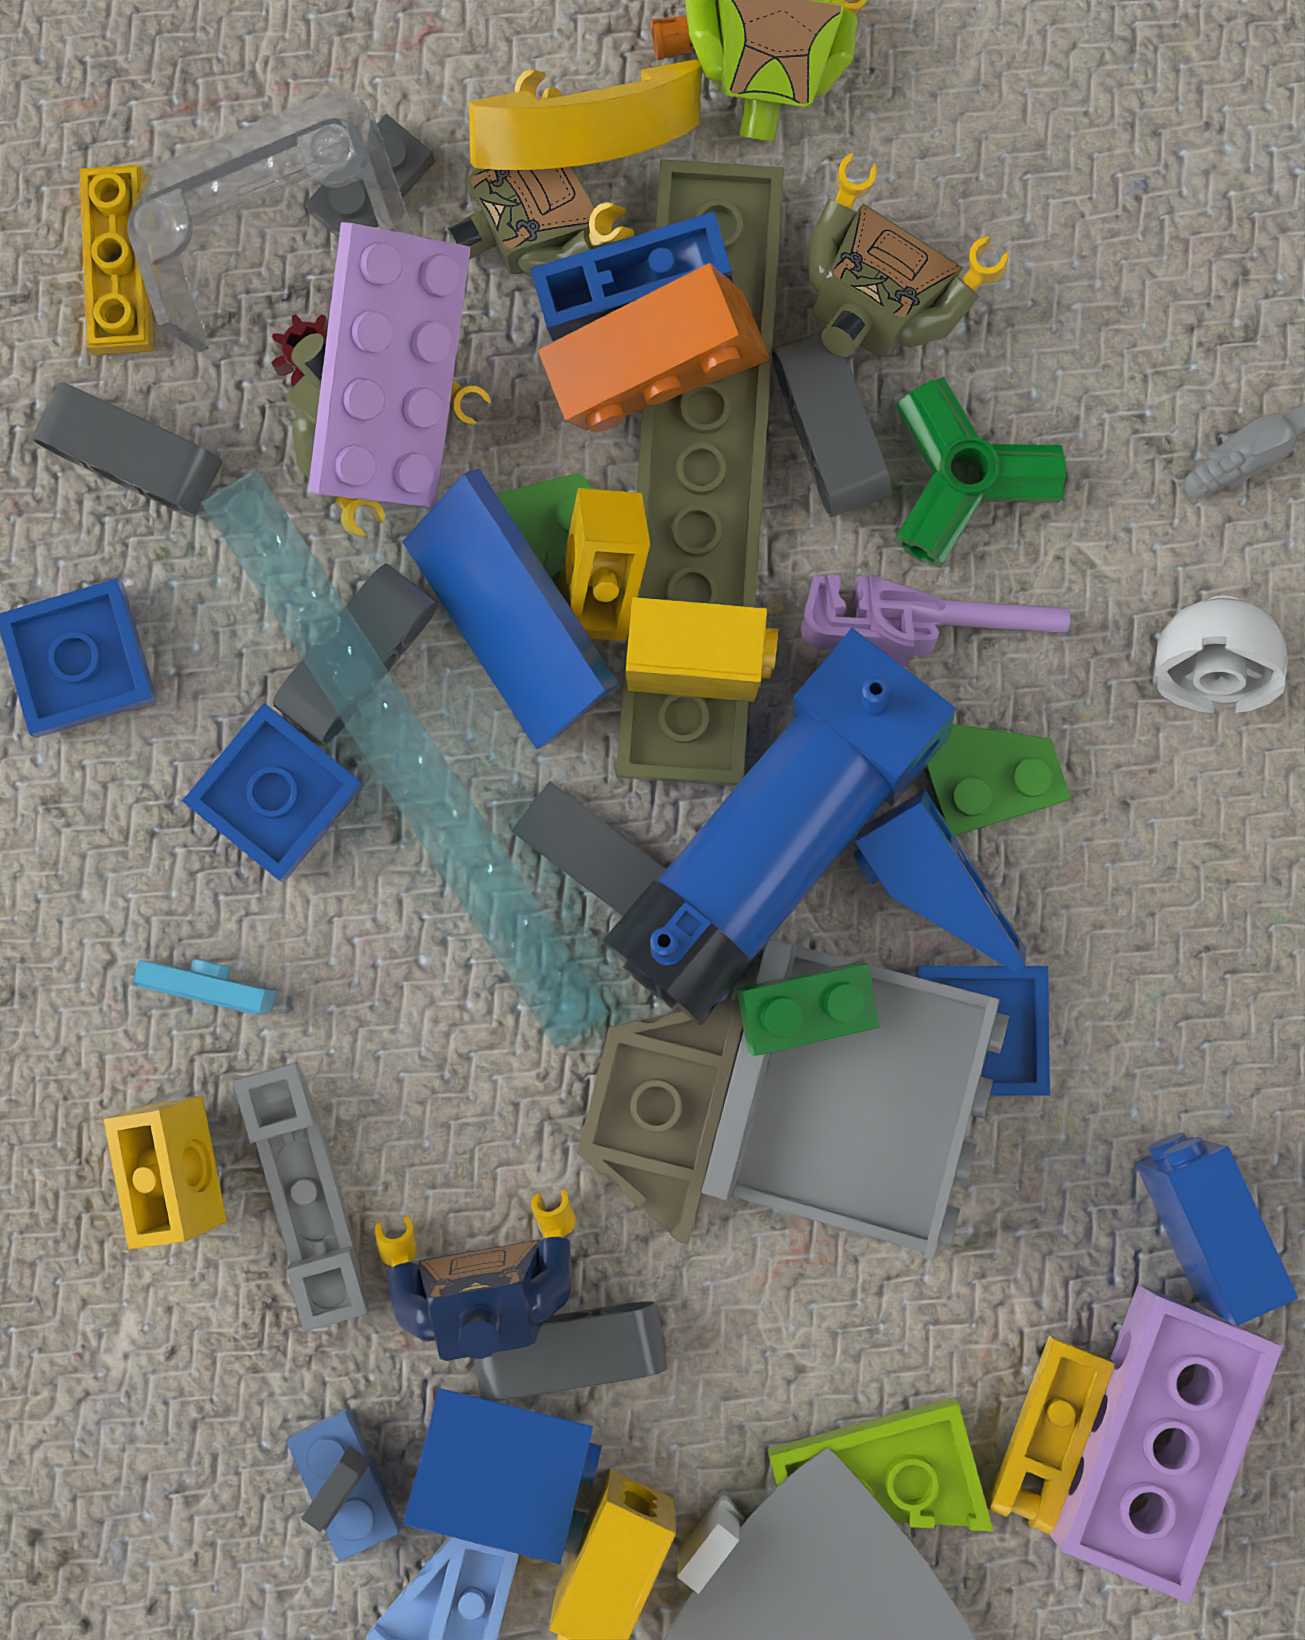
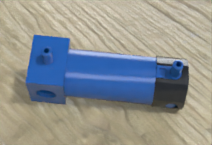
M851 628L793 696L794 719L658 880H653L618 923L603 938L602 942L625 963L622 967L649 992L671 1009L676 1006L695 1022L702 1025L719 1001L751 967V960L882 803L885 801L893 807L925 769L927 764L948 740L957 708L863 635Z

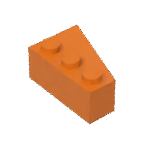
M711 263L537 350L565 421L586 431L590 429L591 432L608 430L622 423L626 419V415L666 402L678 395L771 360L744 292Z

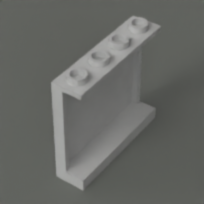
M769 939L766 942L756 984L857 961ZM869 965L880 1028L759 1056H753L748 1053L743 1030L701 1193L723 1200L736 1197L924 1252L923 1258L933 1261L938 1244L951 1248L960 1213V1208L948 1205L954 1179L965 1183L968 1181L977 1146L975 1143L964 1141L971 1115L984 1118L993 1084L992 1079L981 1077L987 1051L1000 1054L1010 1016L997 1012L1000 999Z

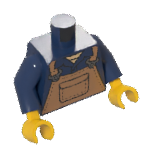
M561 1190L562 1202L557 1209L550 1212L546 1211V1206L540 1192L533 1196L531 1208L539 1229L545 1236L542 1240L538 1239L419 1260L418 1265L411 1262L417 1254V1242L411 1219L403 1216L406 1232L396 1239L386 1238L383 1235L381 1222H378L375 1226L378 1252L381 1260L385 1264L392 1266L387 1271V1278L394 1313L399 1326L404 1331L424 1342L435 1341L439 1359L445 1361L467 1357L484 1359L495 1352L523 1348L535 1343L543 1321H546L562 1308L568 1301L571 1293V1244L564 1236L571 1233L575 1228L577 1220L567 1192Z

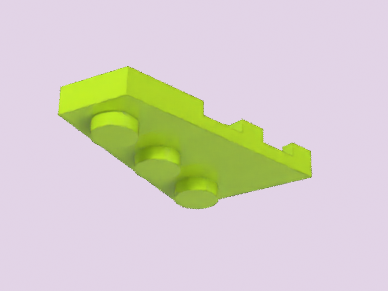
M955 1397L767 1449L777 1487L798 1468L828 1447L866 1487L894 1522L908 1523L910 1527L935 1528V1525L968 1526L971 1531L994 1532L961 1409Z

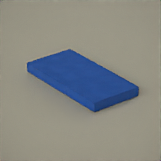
M478 468L463 473L403 540V544L534 747L538 750L557 739L620 683L481 470Z

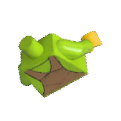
M685 0L689 37L705 77L717 83L718 92L728 96L745 98L740 136L775 141L781 104L810 108L814 98L825 95L853 62L858 29L857 15L867 0H852L851 3L845 0Z

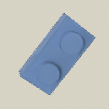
M349 1407L289 1435L285 1441L312 1501L349 1446L368 1458V1467L326 1529V1534L339 1562L399 1534L402 1525Z

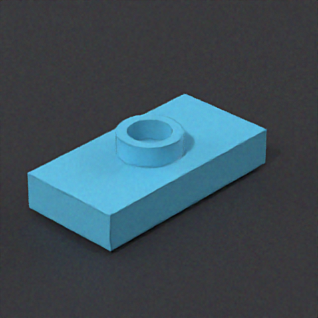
M194 958L190 969L156 961L139 960L133 980L134 983H137V987L254 1015H264L272 1012L277 990L228 979L231 970L229 966Z

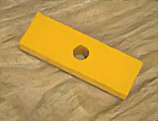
M141 165L79 168L87 349L92 355L154 351L146 172ZM122 252L116 261L108 262L112 254Z

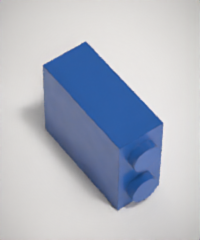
M1183 1132L1167 1136L1151 1144L1148 1147L1151 1156L1135 1162V1165L1199 1305L1233 1325L1239 1326L1298 1299L1229 1146L1203 1140L1202 1137L1187 1139Z
M439 1388L403 1525L561 1565L564 1551L577 1554L586 1513L574 1510L580 1483L593 1485L602 1445L590 1442L593 1426Z

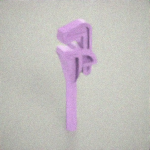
M827 574L826 577L813 576L801 623V634L804 640L811 646L822 650H833L848 631L853 628L901 666L908 667L911 655L925 656L933 652L939 635L938 626L1067 633L1070 625V611L1068 608L943 600L916 589L887 581L874 574H869V577L857 576L851 596L852 607L856 610L855 618L844 617L846 604L839 596L841 590L839 575Z

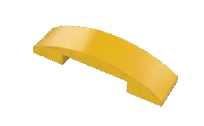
M695 59L641 69V81L543 100H538L526 90L469 101L470 163L478 169L493 170L564 168L614 160L664 145L690 132L699 125L701 64Z

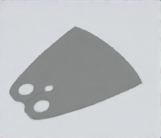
M828 1447L793 1472L740 1527L739 1542L700 1593L692 1591L664 1640H977L944 1586L920 1552L866 1487Z

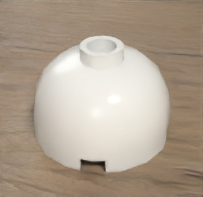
M1227 595L1215 596L1208 600L1200 601L1180 610L1161 633L1155 660V677H1158L1157 689L1163 697L1174 704L1198 712L1214 713L1212 701L1221 703L1236 702L1235 713L1263 707L1272 703L1284 692L1288 664L1286 643L1272 616L1251 603Z

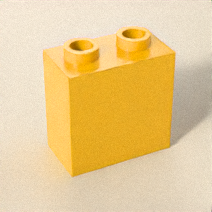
M632 597L626 661L627 691L755 702L761 679H771L772 669L775 668L778 629L766 628L767 608Z
M609 1470L582 1530L577 1554H571L555 1589L549 1631L558 1634L557 1640H629L676 1535L675 1499L615 1470Z

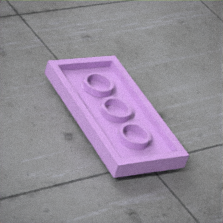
M341 222L308 491L320 495L434 507L436 505L471 247L355 223Z

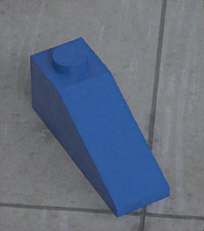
M714 211L530 268L546 327L553 342L708 263H711L727 278L732 276L731 266Z
M925 789L861 828L855 840L859 849L855 850L853 854L860 870L871 884L880 881L890 897L1013 972L1026 966L1025 945Z

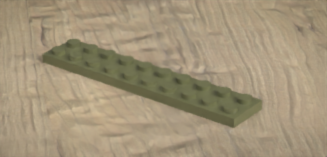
M660 159L655 229L714 211L732 270V276L728 277V279L744 292L771 360L683 393L666 402L642 409L636 492L642 493L650 548L637 598L755 607L784 167ZM628 633L625 644L616 778L737 786L744 778L749 701L627 691L626 661Z

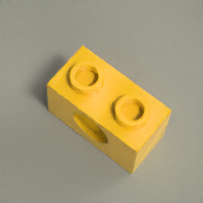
M578 488L558 590L590 639L627 641L632 597H638L650 548L642 493Z
M202 1095L147 1104L103 1119L128 1249L186 1242L227 1222Z

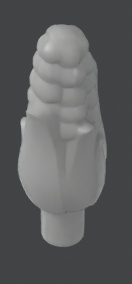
M1305 403L1285 416L1274 413L1254 419L1224 443L1208 450V458L1190 472L1184 481V488L1187 494L1194 499H1201L1203 496L1212 495L1214 491L1222 490L1225 487L1231 492L1248 478L1281 462L1295 447L1296 438L1305 433Z

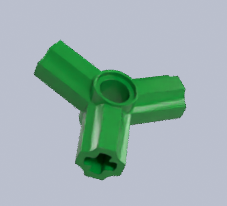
M945 377L935 380L931 379L913 389L907 396L896 403L895 409L933 473L894 539V542L899 544L907 554L922 563H928L939 568L943 566L980 502L1059 503L1061 501L1066 479V456H1064L1062 445L990 444L986 440L979 438ZM959 461L973 464L979 471L980 482L969 485L958 481L952 473L951 464Z

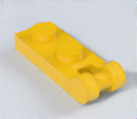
M1048 1336L1001 1467L990 1485L986 1499L989 1511L1007 1517L1012 1512L1029 1519V1527L1046 1534H1050L1054 1530L1115 1366L1113 1361L1053 1336ZM1026 1471L1045 1479L1042 1489L1037 1494L1021 1488Z

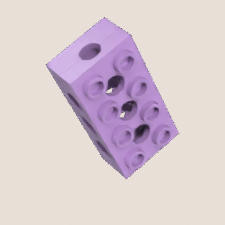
M1138 1284L1110 1358L1115 1363L1112 1375L1054 1530L1049 1534L1060 1550L1154 1590L1190 1603L1283 1346L1258 1332L1240 1325L1235 1326L1221 1317ZM1194 1364L1195 1375L1192 1382L1182 1389H1177V1378L1180 1372L1185 1367ZM1172 1428V1438L1168 1445L1161 1450L1153 1451V1443L1157 1435L1165 1429ZM1150 1492L1146 1506L1138 1512L1129 1513L1132 1501L1138 1495Z

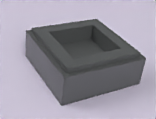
M349 1446L301 1519L319 1532L322 1529L326 1531L368 1467V1458Z

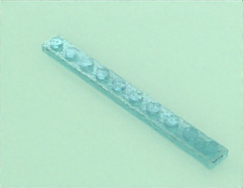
M256 468L201 502L555 1049L608 1016L610 1013L258 469Z

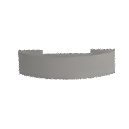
M298 1061L234 1079L232 1082L250 1144L256 1142L290 1261L286 1271L304 1332L366 1315L369 1311L348 1213L328 1143Z

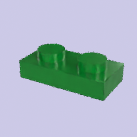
M862 961L736 988L747 1050L753 1056L880 1028L869 965Z

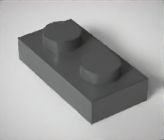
M386 113L305 203L308 213L337 238H339L341 222L377 228L435 163L433 152Z

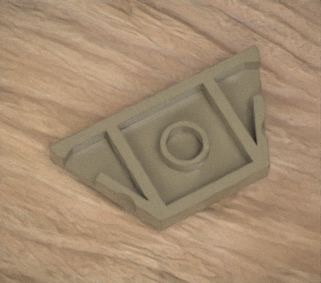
M738 998L719 1002L702 1025L695 1022L682 1011L610 1026L577 1152L594 1169L614 1183L639 1208L641 1207L670 1232L674 1239L679 1243L687 1245L689 1244L743 1027Z

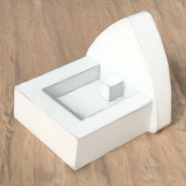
M721 1496L678 1552L677 1578L698 1594L739 1542L740 1527L746 1521L729 1497Z

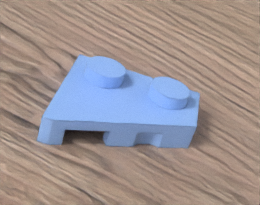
M448 1537L371 1627L365 1640H497L519 1554Z

